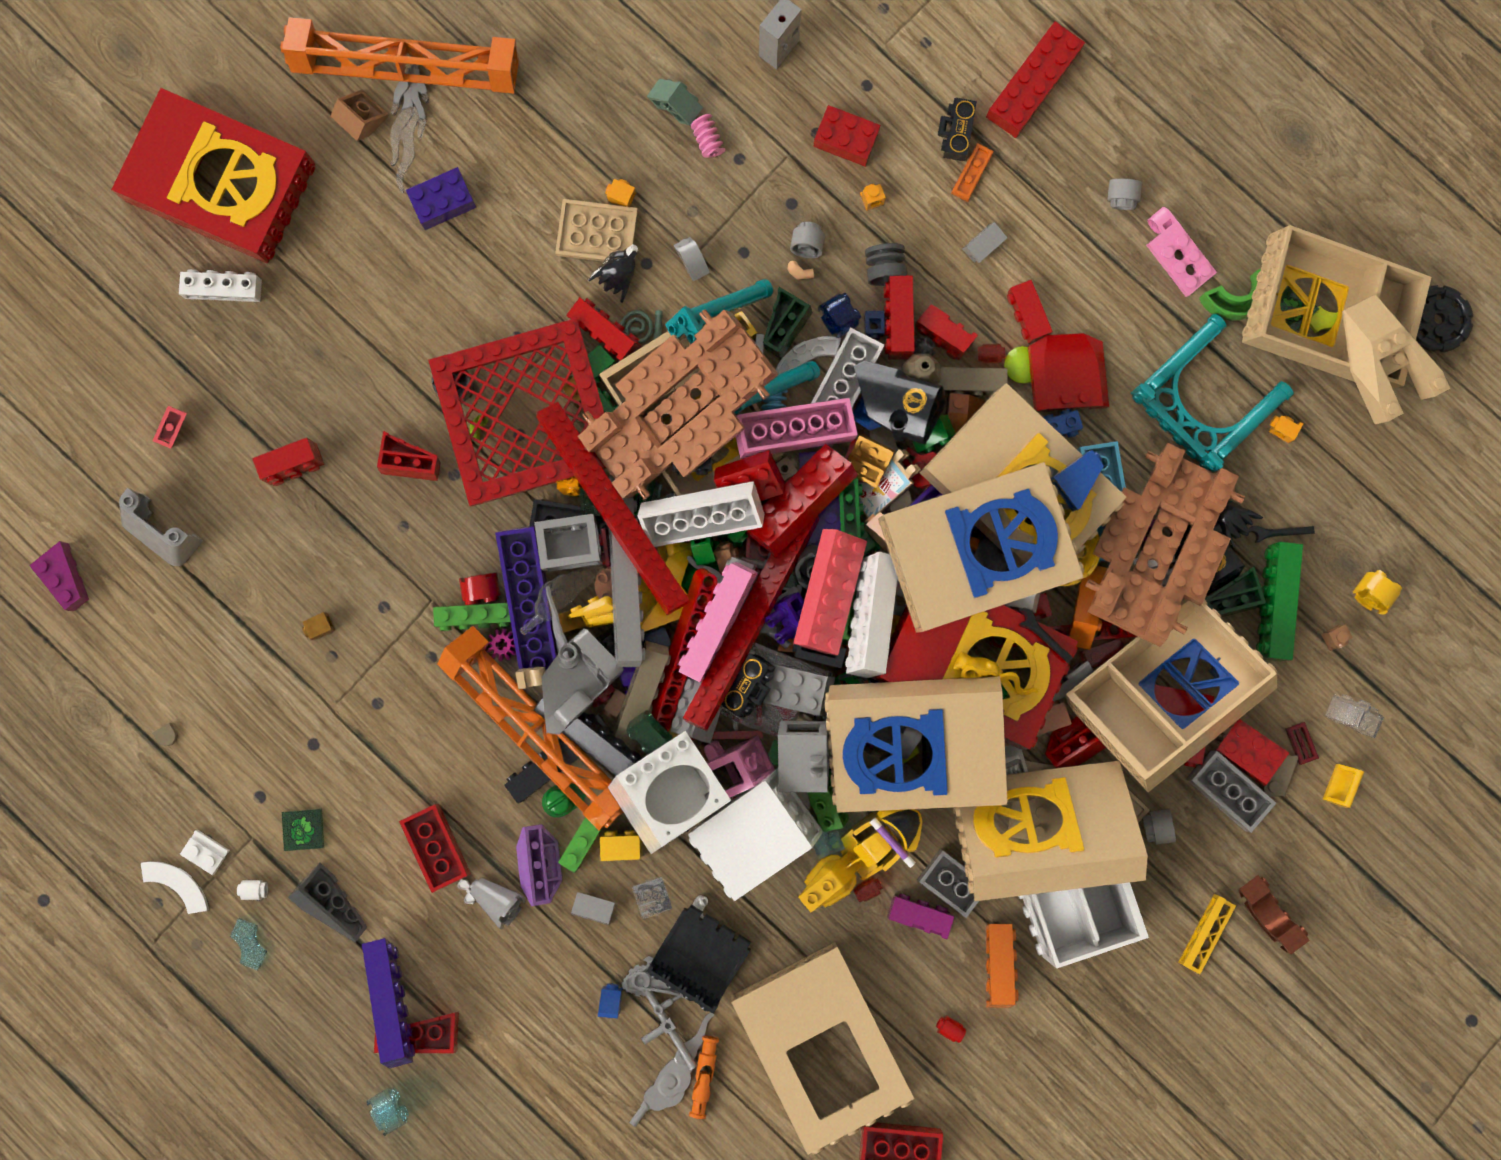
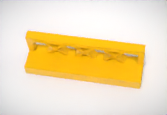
M1214 894L1178 963L1201 974L1236 905ZM1223 905L1229 906L1226 914L1219 916ZM1215 920H1217L1219 926L1217 931L1210 933ZM1208 937L1210 943L1208 948L1201 950L1204 941ZM1199 954L1201 962L1199 966L1195 968L1192 966V964L1195 961L1197 955Z

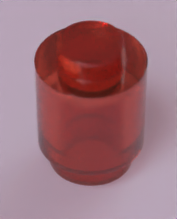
M1001 343L983 344L978 347V362H983V364L1001 363L1002 359L1005 358V347H1001Z
M872 876L856 884L857 887L853 891L859 902H867L880 895V890L883 887L879 879H874Z

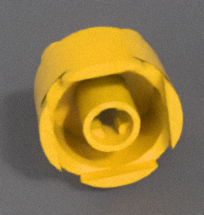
M1377 570L1376 572H1367L1353 590V594L1356 593L1354 598L1366 609L1372 611L1374 608L1379 610L1378 614H1386L1399 597L1402 587L1388 579L1384 572Z

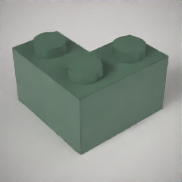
M659 79L647 95V98L658 109L669 111L679 123L691 126L703 108L698 103L699 99L695 95L690 94L687 91V86L680 81L673 82L670 79Z

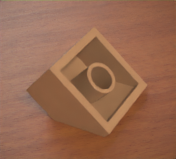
M363 90L338 98L330 117L353 138L359 141L369 137L386 120L389 114Z

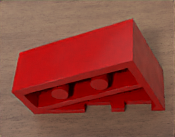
M931 304L915 324L917 331L923 336H929L935 343V346L944 348L950 358L960 360L972 346L978 334L975 332L969 334L963 330V324L959 322L957 325L949 319V315Z
M383 431L377 468L381 474L438 481L441 462L437 455L413 446Z

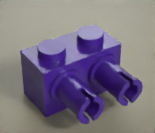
M799 592L781 598L773 607L775 611L765 617V622L771 620L767 623L771 628L780 621L785 628L775 634V639L781 637L777 640L779 644L783 645L788 639L795 638L804 604Z

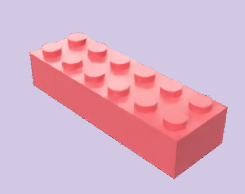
M836 529L822 530L793 644L823 654L838 656L867 544L866 540Z

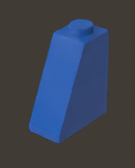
M1093 450L1086 452L1051 478L1052 484L1056 486L1058 493L1072 512L1082 507L1104 466L1101 456L1097 452H1093Z

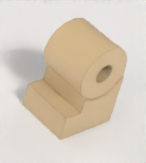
M545 667L518 669L515 672L518 689L542 685L541 677L546 671Z

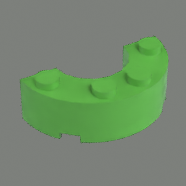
M1261 269L1255 271L1250 276L1251 289L1248 295L1234 296L1228 293L1221 285L1200 296L1201 304L1211 314H1217L1224 320L1237 321L1248 318L1247 313L1253 301L1252 294L1258 282L1257 275Z

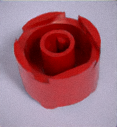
M497 572L459 578L462 601H465V605L481 602L480 599H484V602L495 601L501 595Z

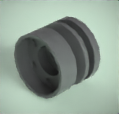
M886 243L874 245L865 250L866 264L872 266L867 269L868 284L885 286V282H888L890 276L907 275V267L901 263L906 258L903 254L905 252L904 245Z

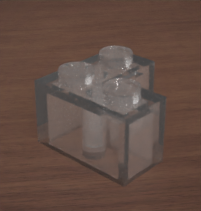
M1344 694L1341 697L1334 695L1325 716L1333 722L1351 727L1357 733L1376 738L1384 719L1378 713L1379 710L1371 707V704L1366 701L1360 700L1356 702L1353 701L1352 697Z

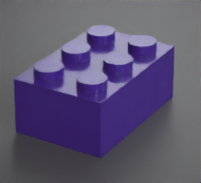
M458 167L406 190L417 217L425 230L477 208Z

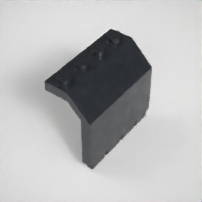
M691 904L689 909L684 908L646 972L653 979L664 982L669 989L683 994L685 999L699 1004L704 1011H710L714 1014L727 987L750 953L749 945L751 941L740 934L737 939H734L735 931L724 924L718 929L719 921L708 914L702 919L700 916L703 911Z

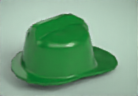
M571 783L569 787L584 801L586 795L576 784ZM557 785L548 789L543 795L542 807L549 816L554 818L563 817L577 808Z

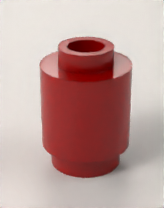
M947 1015L944 1018L940 1017L936 1024L938 1028L937 1033L952 1042L960 1043L966 1034L967 1029Z

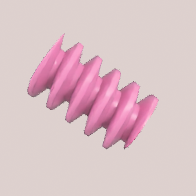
M711 114L702 115L691 124V129L694 130V136L697 137L696 141L700 144L699 149L702 151L704 158L716 157L725 152V148H719L723 142H716L720 138L719 134L714 135L717 128H711L715 122L713 120L708 121L712 117Z

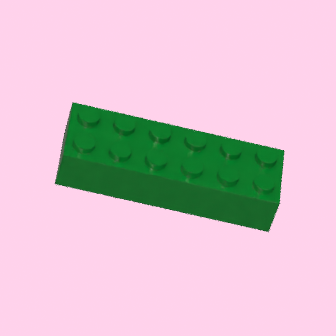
M1277 542L1268 545V548L1265 550L1264 558L1267 560L1266 567L1263 569L1265 582L1264 586H1262V591L1266 604L1259 609L1261 624L1258 625L1257 634L1260 636L1259 643L1256 645V650L1263 656V660L1279 662L1293 660L1303 544Z

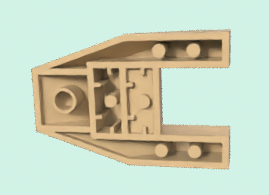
M1376 294L1342 311L1350 371L1374 424L1389 422L1404 414L1387 375L1405 366L1421 400L1435 397L1450 389L1440 367Z

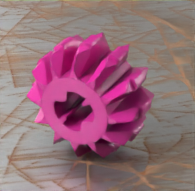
M503 628L500 634V631L496 629V637L492 634L489 635V638L493 641H488V645H492V647L488 648L487 652L494 651L491 656L493 659L499 655V661H503L505 655V658L510 660L509 653L514 656L516 655V652L513 651V648H515V644H513L514 638L511 639L513 633L510 631L507 634V629ZM505 640L504 643H507V647H503V650H500L501 647L498 644Z

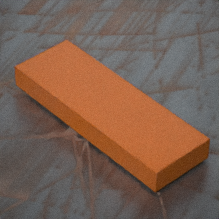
M977 143L951 194L968 202L994 151Z

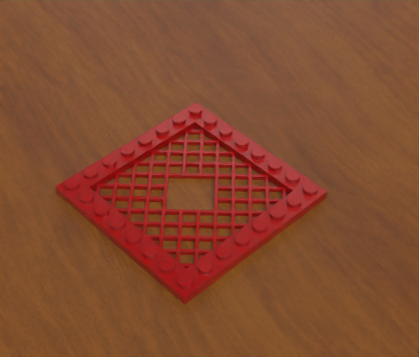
M577 318L428 360L470 507L575 477L564 459L553 462L556 455L561 458L563 457L557 448L553 450L546 446L550 440L549 436H547L543 444L535 440L539 430L547 434L541 428L542 425L540 423L532 437H529L501 422L499 418L516 388L547 403L549 406L556 402L559 395L566 398L568 401L563 410L573 418L571 421L573 425L576 420L585 424L581 433L589 425L587 421L578 417L582 409L584 414L589 411L594 419H598L604 414ZM564 343L565 348L559 346L558 344ZM551 347L548 354L540 351L541 349ZM555 347L564 352L560 360L551 357ZM533 352L529 359L521 356ZM536 353L546 357L541 366L532 362ZM566 355H568L570 366L562 363ZM515 357V358L513 359L511 365H509L508 363L502 361V360H506V359ZM518 358L527 362L523 371L513 367ZM548 359L557 363L553 372L544 368ZM496 362L492 370L484 366ZM500 363L508 367L504 377L495 372ZM530 364L539 369L535 377L526 374ZM560 365L569 370L565 379L556 375ZM477 368L474 375L466 372L467 370ZM481 368L490 373L485 382L477 378ZM511 370L520 374L516 383L507 379ZM542 371L551 375L546 384L537 380ZM572 372L576 385L567 381ZM459 373L456 379H454L453 374ZM462 374L471 378L467 387L458 383ZM493 375L502 379L497 388L488 384ZM523 376L532 380L528 389L519 385ZM554 377L562 381L558 390L549 386ZM474 380L483 384L479 393L470 389ZM505 381L513 385L509 395L500 390ZM535 382L544 387L540 395L531 392ZM565 384L574 388L570 397L561 393ZM456 385L464 389L461 397H459ZM486 386L495 391L490 400L482 396ZM547 389L556 393L552 402L542 398ZM577 390L580 396L581 403L573 399ZM467 392L477 396L472 405L463 401ZM498 393L507 397L503 406L493 402ZM480 398L488 402L484 412L475 407ZM570 402L580 406L575 415L566 411ZM462 404L470 408L466 416L464 415ZM491 405L500 409L496 418L487 414ZM473 410L482 414L477 423L468 419ZM485 416L493 420L489 430L480 426ZM467 422L475 426L471 434ZM496 423L506 427L501 436L492 432ZM478 428L487 432L482 442L473 437ZM509 429L517 433L513 443L504 439ZM490 435L499 439L494 448L485 444ZM520 436L529 440L525 449L516 445ZM472 440L480 444L476 453L473 447ZM502 441L511 445L506 455L497 450ZM532 442L541 446L537 455L528 452ZM483 446L492 451L487 460L479 456ZM513 448L523 452L518 461L509 457ZM544 448L553 453L549 462L539 458ZM592 452L602 469H605L606 467L596 453ZM495 453L504 457L500 466L490 462ZM525 454L535 458L530 468L521 463ZM477 458L485 462V465L483 466L481 471L479 468ZM507 459L516 464L511 473L502 468ZM537 461H540L545 464L538 467H534ZM488 465L497 469L493 478L483 474ZM519 466H521V467L527 469V470H524V471H520V472L515 473L516 470H517V468H518ZM500 471L507 474L506 476L497 478ZM482 477L488 479L489 481L483 482Z

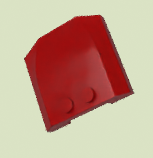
M1084 333L1047 335L1028 347L1033 405L1037 412L1080 408L1103 409L1109 407L1102 341Z

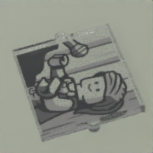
M662 876L652 880L646 879L644 883L632 886L642 919L654 915L659 916L660 913L673 909Z

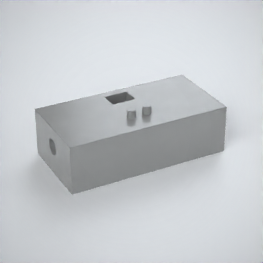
M779 0L760 24L759 57L775 69L781 65L799 42L802 9L790 0Z

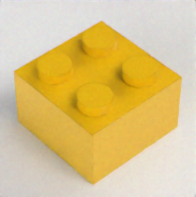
M635 829L625 830L624 834H618V830H610L604 832L600 837L601 861L638 860L643 856L642 840Z

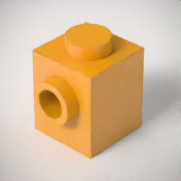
M614 179L612 184H608L605 194H607L608 202L618 206L630 207L636 195L635 187L630 186L629 182L623 179L619 181Z

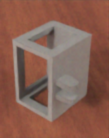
M594 514L534 522L540 567L545 573L602 564L598 524Z
M780 721L778 731L779 792H828L829 750L826 721ZM789 730H819V732H789Z

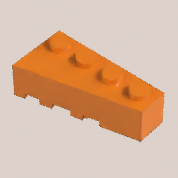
M1096 566L1094 571L1087 578H1082L1079 583L1069 635L1070 638L1078 641L1076 647L1090 650L1096 631L1101 629L1102 620L1087 612L1096 591L1085 587L1088 579L1100 584L1107 570L1106 567Z
M988 924L986 926V953L989 954V958L986 961L987 974H990V978L987 979L986 991L990 994V1000H986V1008H1010L1016 1005L1015 1002H1018V989H1015L1018 972L1017 969H1014V961H1017V951L1013 949V941H1016V930L1013 929L1012 924Z

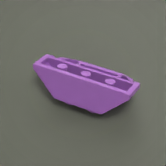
M542 824L523 827L516 846L520 886L531 906L551 903L552 897L562 882L561 864L558 863L560 860L558 841Z

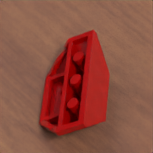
M1078 716L1071 720V725L1059 728L1051 733L1045 755L1055 768L1079 766L1106 748Z

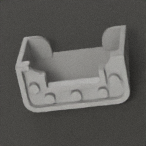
M127 488L119 499L121 523L124 529L170 565L182 566L203 540L196 534H186L179 528H170L163 534L147 521L153 514L148 507L151 499L143 493Z

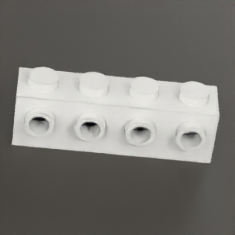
M189 269L187 272H180L179 295L185 299L260 302L262 280L252 272H244V275L233 271H225V274H221L213 270L199 273L197 270Z

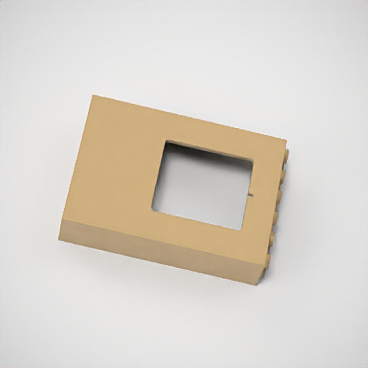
M836 942L732 995L731 1003L808 1155L810 1153L813 1155L823 1150L824 1146L828 1144L834 1145L841 1140V1137L847 1134L851 1136L859 1131L858 1128L864 1125L866 1127L876 1122L877 1118L890 1116L894 1113V1109L900 1106L904 1108L912 1103L911 1100L914 1099L913 1094ZM845 1021L877 1081L879 1089L851 1103L852 1108L847 1105L820 1119L786 1052Z

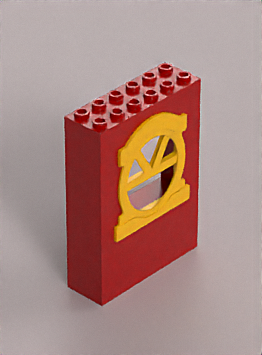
M160 88L111 190L125 202L268 264L269 260H272L275 255L277 244L283 238L285 227L290 224L291 214L299 205V197L306 190L307 180L309 176L313 175L316 163L303 149ZM222 148L233 149L234 152L210 202H208L199 194L194 183V177L205 154L210 151ZM243 154L252 161L255 167L254 169L235 171ZM257 177L255 191L245 201L231 180ZM226 189L236 201V206H219Z
M906 604L890 639L886 674L874 676L872 679L881 683L961 679L962 669L955 670L953 668L961 652L968 654L970 648L983 638L991 636L1004 637L1006 641L996 661L1000 673L1004 674L1001 669L1029 667L1030 677L1024 689H1039L1038 693L1033 692L1028 695H1020L1015 691L1009 680L1001 683L1010 695V698L1003 699L1005 743L1013 747L1030 750L1037 743V733L1045 725V715L1047 711L1049 712L1054 704L1053 697L1061 689L1062 683L1060 681L1063 675L1067 674L1070 665L1037 634L1029 629L1020 627L1019 624L1025 621V616L1005 605L924 632H916ZM1038 622L1040 627L1072 657L1075 656L1078 647H1076L1078 641ZM1013 643H1016L1025 652L1026 660L1005 661Z

